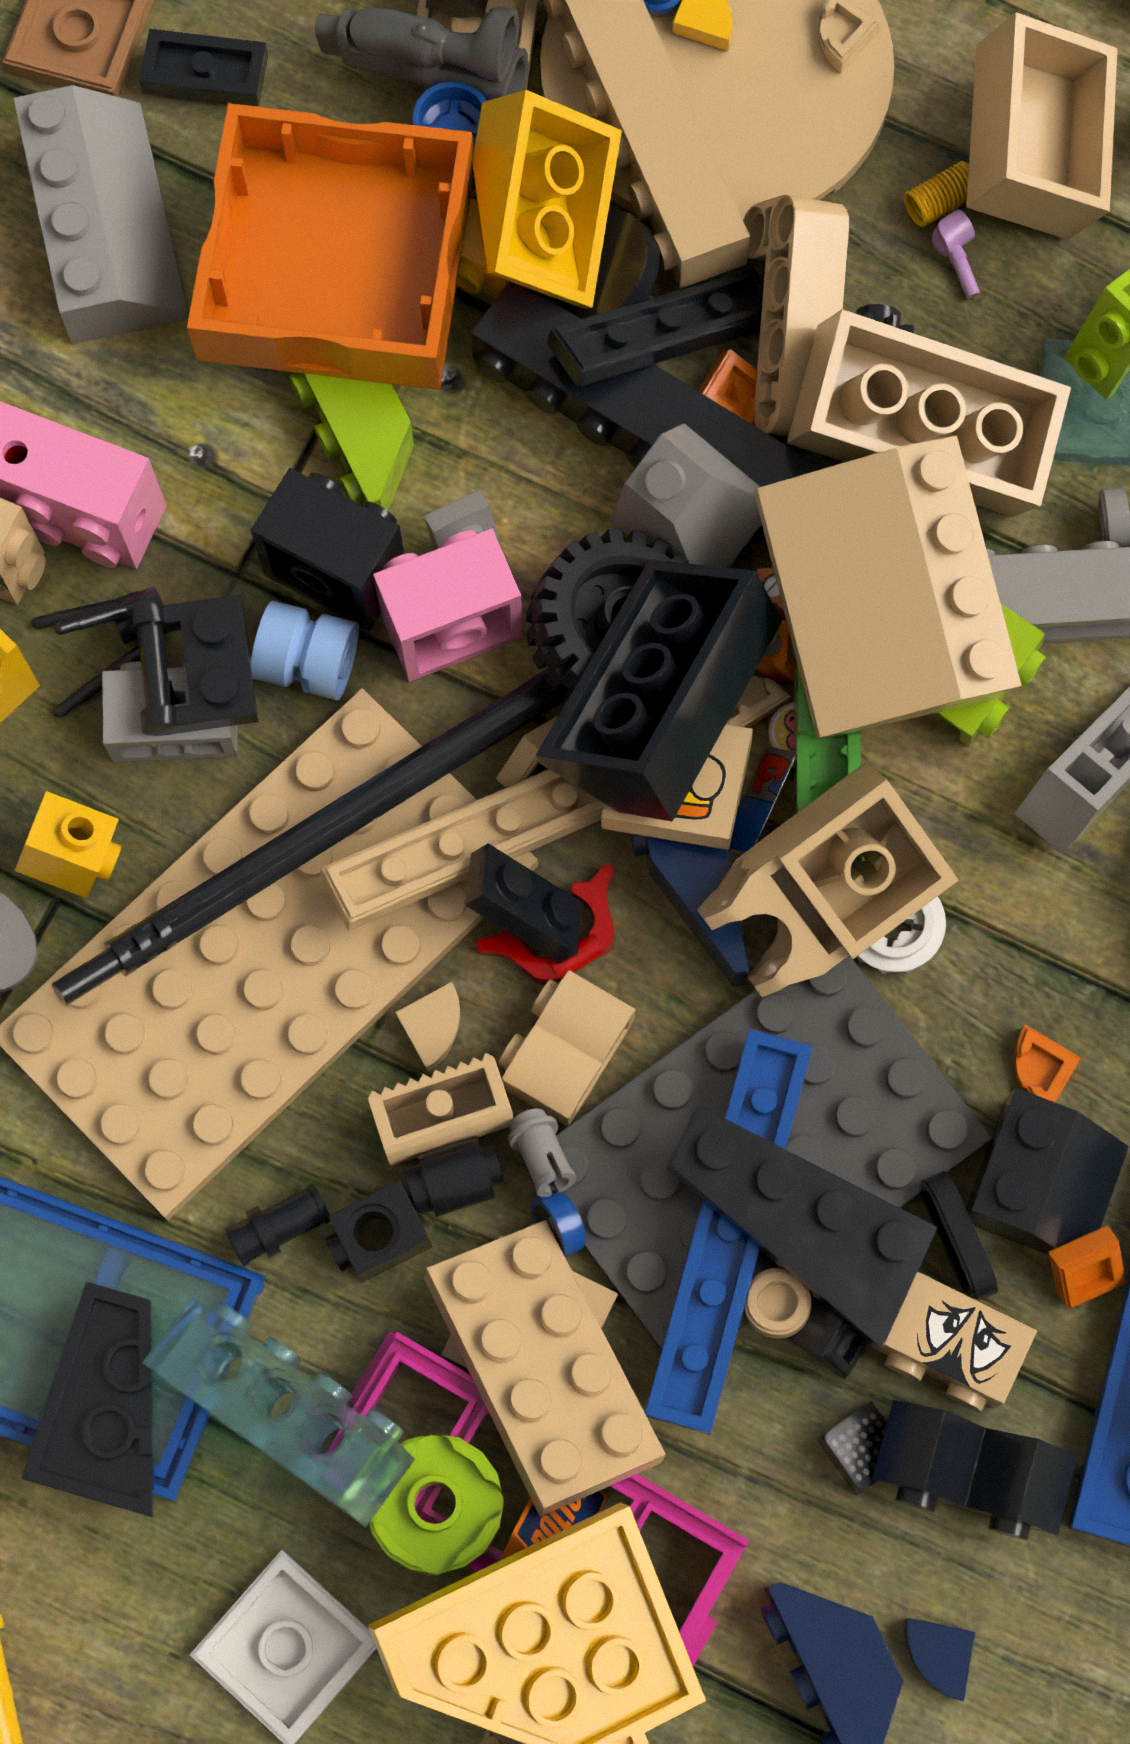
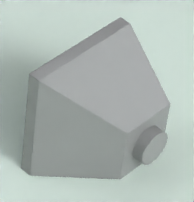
M682 424L662 433L625 482L610 521L618 528H621L627 536L632 530L646 532L645 544L651 545L657 537L670 543L665 554L671 559L680 552L689 560L688 564L730 568L762 526L754 491L760 486L686 424Z

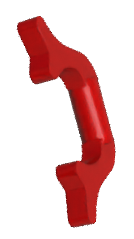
M605 864L590 882H575L571 886L572 896L581 901L590 910L595 920L594 926L588 935L579 940L577 955L560 964L550 957H536L528 951L522 940L506 930H503L501 935L479 939L476 943L478 953L483 956L489 955L505 958L514 963L532 980L540 984H546L550 979L560 983L569 970L575 973L598 958L605 957L612 948L615 939L614 924L607 903L608 889L614 878L613 866Z

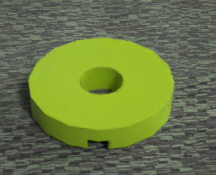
M429 1435L407 1439L384 1456L370 1479L366 1509L372 1535L388 1558L410 1572L439 1576L463 1570L487 1552L500 1530L504 1500L498 1473L482 1451L459 1437ZM432 1485L443 1486L450 1490L456 1503L452 1515L446 1521L438 1524L425 1522L418 1516L415 1510L416 1498L420 1491Z

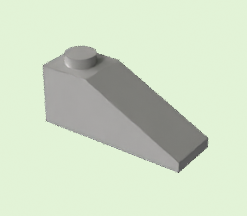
M1130 686L1046 770L1014 813L1061 854H1064L1130 782Z

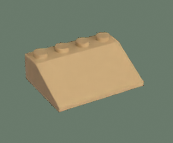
M957 435L892 448L759 487L754 491L816 739L992 701L1022 686Z

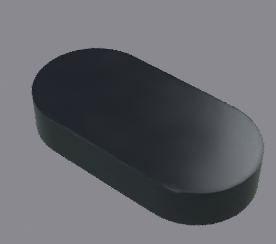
M942 1171L923 1179L922 1184H920L923 1201L933 1225L937 1227L938 1237L965 1295L980 1301L997 1294L998 1286L992 1266L952 1178L946 1171Z

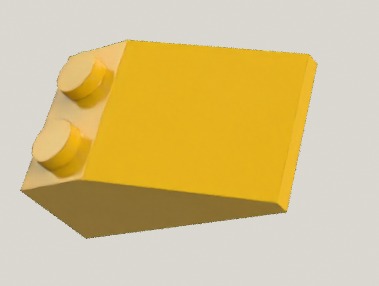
M528 90L482 102L472 164L488 274L583 309L593 307L622 130Z

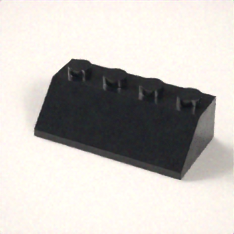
M649 559L538 750L536 757L539 762L619 813L673 822L782 623L757 572Z

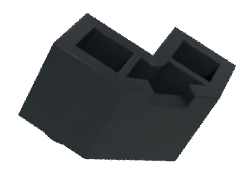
M893 1400L872 1479L897 1488L898 1491L895 1498L897 1502L930 1512H935L937 1502L990 1518L988 1529L1028 1541L1031 1529L1058 1535L1078 1456L1037 1438L985 1428L945 1410Z

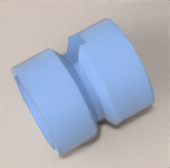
M274 600L270 601L261 618L254 642L251 659L253 679L282 687H288L297 680L301 682L303 692L336 701L340 700L347 686L359 639L358 622L328 614H322L313 621L310 620L308 611L305 608Z

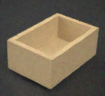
M1017 12L976 45L966 208L1067 240L1110 212L1118 48Z

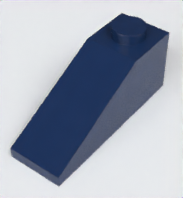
M631 834L634 856L646 855L649 875L732 987L745 985L749 970L740 921L730 922L711 930L697 911L709 895L719 887L731 868L728 850Z

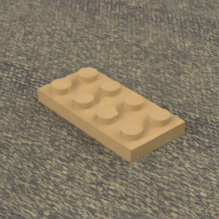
M546 1220L426 1268L424 1280L540 1517L662 1462L666 1454Z

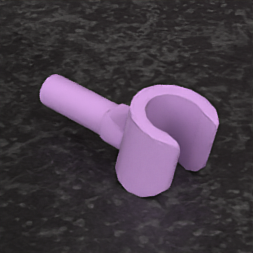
M955 210L939 221L932 234V244L938 253L945 257L948 256L950 263L954 266L966 299H971L978 296L980 291L962 246L974 239L975 231L966 214L961 210Z

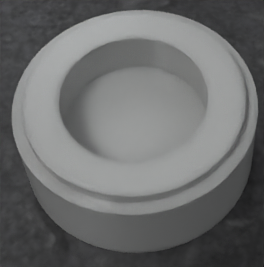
M1124 486L1101 488L1097 499L1102 541H1113L1118 543L1119 547H1130V514Z

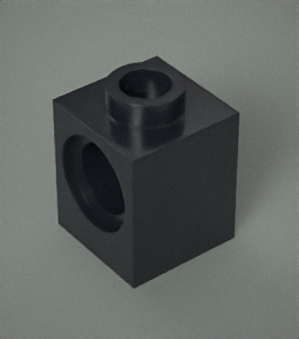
M400 1180L328 1216L336 1232L325 1237V1240L340 1271L344 1273L354 1268L362 1283L432 1248L429 1237ZM371 1219H383L393 1226L391 1241L386 1247L378 1251L365 1250L357 1242L360 1227Z

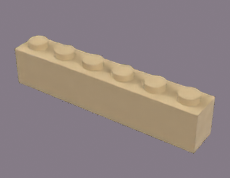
M543 0L549 17L551 19L559 17L565 29V33L562 34V42L571 67L575 69L581 66L588 81L584 83V92L594 118L603 116L606 124L622 130L616 168L626 167L632 180V184L628 186L633 208L640 220L648 217L655 232V235L652 237L655 238L660 249V268L663 271L671 269L679 289L746 265L750 235L644 1Z

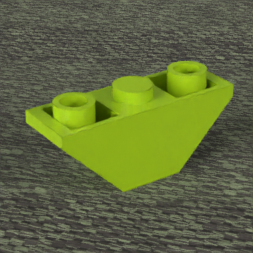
M296 372L290 374L291 385L302 408L305 409L313 405L322 422L315 425L314 429L325 455L329 460L339 456L347 472L346 475L339 478L346 497L360 505H363L365 501H370L389 511L414 447L411 421L392 384Z

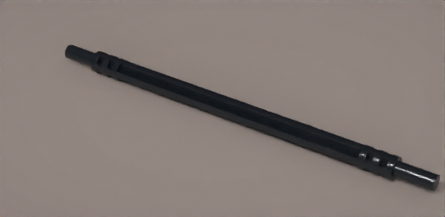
M550 669L543 670L527 682L160 910L153 912L139 923L132 925L118 936L104 943L105 951L53 982L54 992L60 1001L67 1006L120 972L124 976H128L142 965L147 964L161 953L176 946L177 943L542 714L557 707L565 701L564 697L569 690L563 684L553 690L545 681L550 673Z

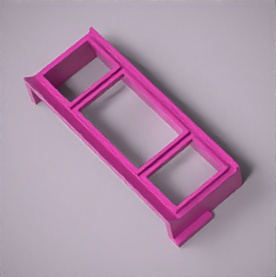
M390 1330L348 1399L355 1404L325 1456L312 1472L316 1477L364 1506L367 1505L369 1484L373 1474L346 1457L402 1363L469 1402L449 1436L459 1437L470 1443L486 1414L490 1415L470 1374L401 1333L396 1332L395 1334ZM636 1474L610 1487L633 1500L630 1509L639 1531L652 1511L722 1553L679 1630L691 1664L694 1666L718 1622L708 1616L745 1547L748 1545L749 1540ZM428 1486L420 1491L416 1498V1513L427 1523L438 1524L447 1520L446 1517L431 1509L443 1490V1486ZM490 1545L487 1552L467 1568L476 1573L500 1561L503 1552Z

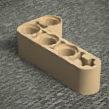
M781 195L751 206L745 214L743 222L750 235L747 258L766 261L754 422L757 428L768 435L788 439L817 326L843 309L849 216L843 204L792 195Z

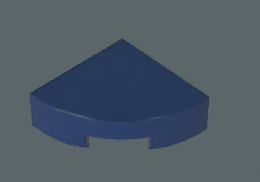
M906 1618V1646L919 1673L938 1692L950 1698L964 1701L975 1632Z

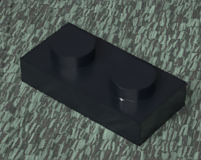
M149 29L139 80L142 93L259 107L268 59L266 42Z
M489 843L471 853L465 899L466 907L559 964L578 954L581 901Z

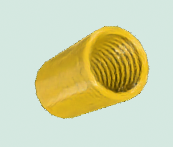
M960 161L954 164L953 167H949L944 172L942 171L940 174H936L931 179L924 181L923 184L920 183L918 186L905 192L904 204L910 217L918 226L925 227L929 223L931 224L933 221L949 214L950 211L952 212L959 208V206L961 207L963 204H966L969 170L967 162Z

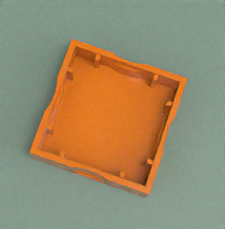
M228 103L213 181L215 188L214 215L206 240L201 247L187 323V331L196 360L440 390L474 178L472 132L391 122L371 124L346 123L331 120L315 113Z

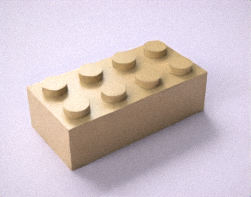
M842 309L817 326L787 443L830 458L848 462L900 446L957 435L975 505L1013 517L1038 508L1042 504L1071 387Z

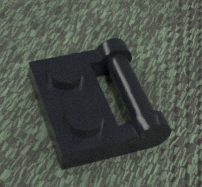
M241 595L169 605L143 603L129 609L130 630L138 636L146 706L140 712L142 733L149 736H162L259 722L245 608ZM181 630L190 700V705L179 707L171 706L163 632Z

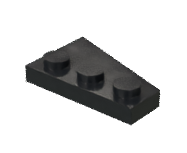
M86 1281L21 1479L154 1518L153 1321L151 1300Z

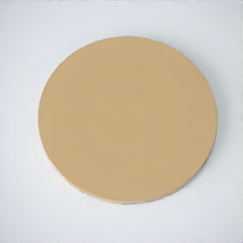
M727 0L732 13V35L728 51L672 33L673 21L679 7L666 14H650L742 220H744L745 214L751 206L777 196L792 195L820 200L830 192L835 193L857 172L869 156L886 120L894 79L892 39L886 17L878 0H850L879 21L878 33L841 74L829 63L820 46L819 22L825 0ZM548 15L542 37L540 56L543 97L594 118L584 92V83L588 82L581 66L573 69L567 59L562 42V34L565 33V29L559 17L551 19ZM603 116L599 118H594L596 120L606 123ZM626 167L616 168L610 200L625 210L636 214L628 186L632 184V180Z

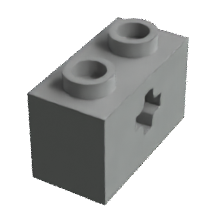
M141 662L125 663L120 666V670L102 671L103 745L113 762L238 756L237 725L162 736L145 735L142 733L140 712L146 708ZM185 662L180 668H167L171 701L178 700L180 703L174 706L190 705Z

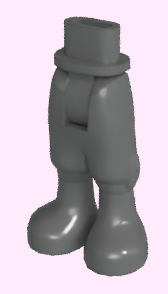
M346 8L341 17L320 13L315 22V35L321 52L341 56L346 66L356 70L359 67L366 72L412 83L425 89H429L438 83L452 81L465 83L480 91L486 101L523 91L526 87L529 66L528 53L525 48L516 47L519 35V14L514 8H491L478 30L473 33L452 32L434 19L419 17L393 9H363L357 12L356 10Z

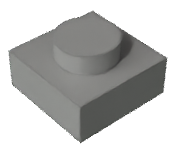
M480 490L424 516L434 550L442 548L443 542L457 533L473 530L478 534L493 528L501 546L490 506Z

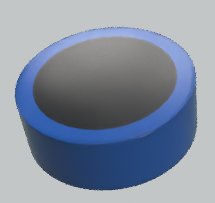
M554 1189L551 1196H539L532 1200L531 1212L534 1224L544 1220L547 1221L565 1257L584 1248L586 1235L581 1217L565 1193H557Z

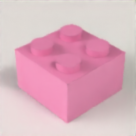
M493 528L478 534L473 530L457 533L445 540L442 548L421 556L415 553L397 556L388 561L383 566L382 571L373 574L381 617L408 682L524 638L521 594Z

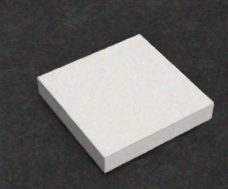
M281 1550L191 1652L190 1656L284 1744H295L377 1648L369 1628L289 1554Z

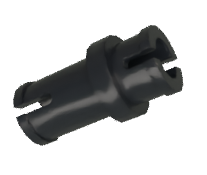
M311 1183L307 1188L263 1211L258 1206L246 1211L247 1219L224 1229L244 1267L250 1261L265 1253L269 1259L280 1254L279 1246L323 1223L327 1224L331 1221L328 1217L330 1214L315 1185Z

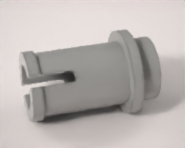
M540 1108L524 1111L514 1117L509 1123L511 1132L508 1136V1143L512 1149L520 1151L535 1184L537 1195L540 1197L551 1196L552 1191L549 1187L551 1182L557 1193L569 1189L576 1181V1174L570 1168L555 1135L558 1130L556 1119L552 1116H547L545 1111Z

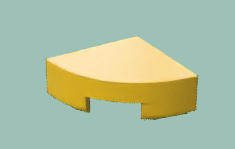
M682 0L673 21L672 33L728 51L732 35V13L727 0Z

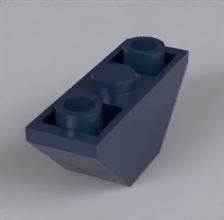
M777 1582L764 1588L770 1602L760 1606V1610L767 1627L777 1645L787 1640L789 1641L800 1665L789 1671L795 1687L807 1710L814 1706H819L830 1729L829 1732L820 1735L822 1744H884L904 1681L873 1616L782 1582Z

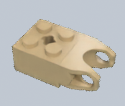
M866 761L738 857L719 887L709 895L697 911L711 930L730 922L742 921L757 914H768L777 917V933L773 943L765 950L760 962L747 976L763 998L782 990L790 984L824 975L849 955L854 959L959 880L889 781ZM862 853L865 860L861 865L854 868L852 866L854 859Z

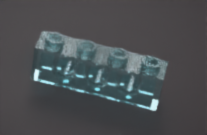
M191 1297L142 1363L172 1388L366 1528L415 1460L397 1442L404 1431L372 1407L364 1417L351 1409L346 1404L353 1395L323 1372L319 1371L312 1381L297 1371L296 1368L302 1359L273 1337L269 1336L263 1345L246 1335L252 1324L220 1301L212 1311L197 1299ZM242 1358L239 1371L230 1379L222 1381L223 1372L232 1361ZM293 1393L291 1404L287 1410L278 1416L271 1417L275 1402L283 1395ZM344 1429V1436L340 1445L335 1450L322 1454V1445L326 1437L335 1430Z

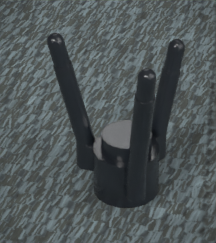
M155 586L117 599L38 616L32 619L31 625L35 629L54 626V632L58 635H63L113 621L123 644L134 640L137 644L135 648L104 670L116 671L120 670V666L125 663L140 661L138 636L130 630L129 609L143 603L163 604ZM102 672L56 706L53 710L54 716L57 718L64 717L103 689Z

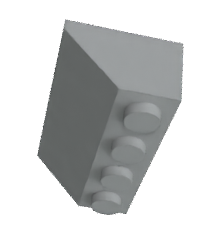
M74 85L13 98L59 313L72 345L188 319L189 313L141 104Z

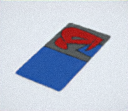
M773 747L765 749L737 811L729 848L746 852L756 845L793 764L796 752Z

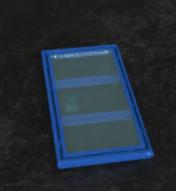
M0 1176V1436L32 1447L86 1281L151 1300L153 1321L154 1495L176 1503L257 1297L264 1290L265 1275Z

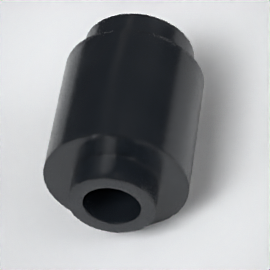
M477 1136L417 1154L418 1161L403 1165L418 1216L434 1211L435 1216L438 1217L495 1199L492 1186L504 1182L493 1144L480 1148Z

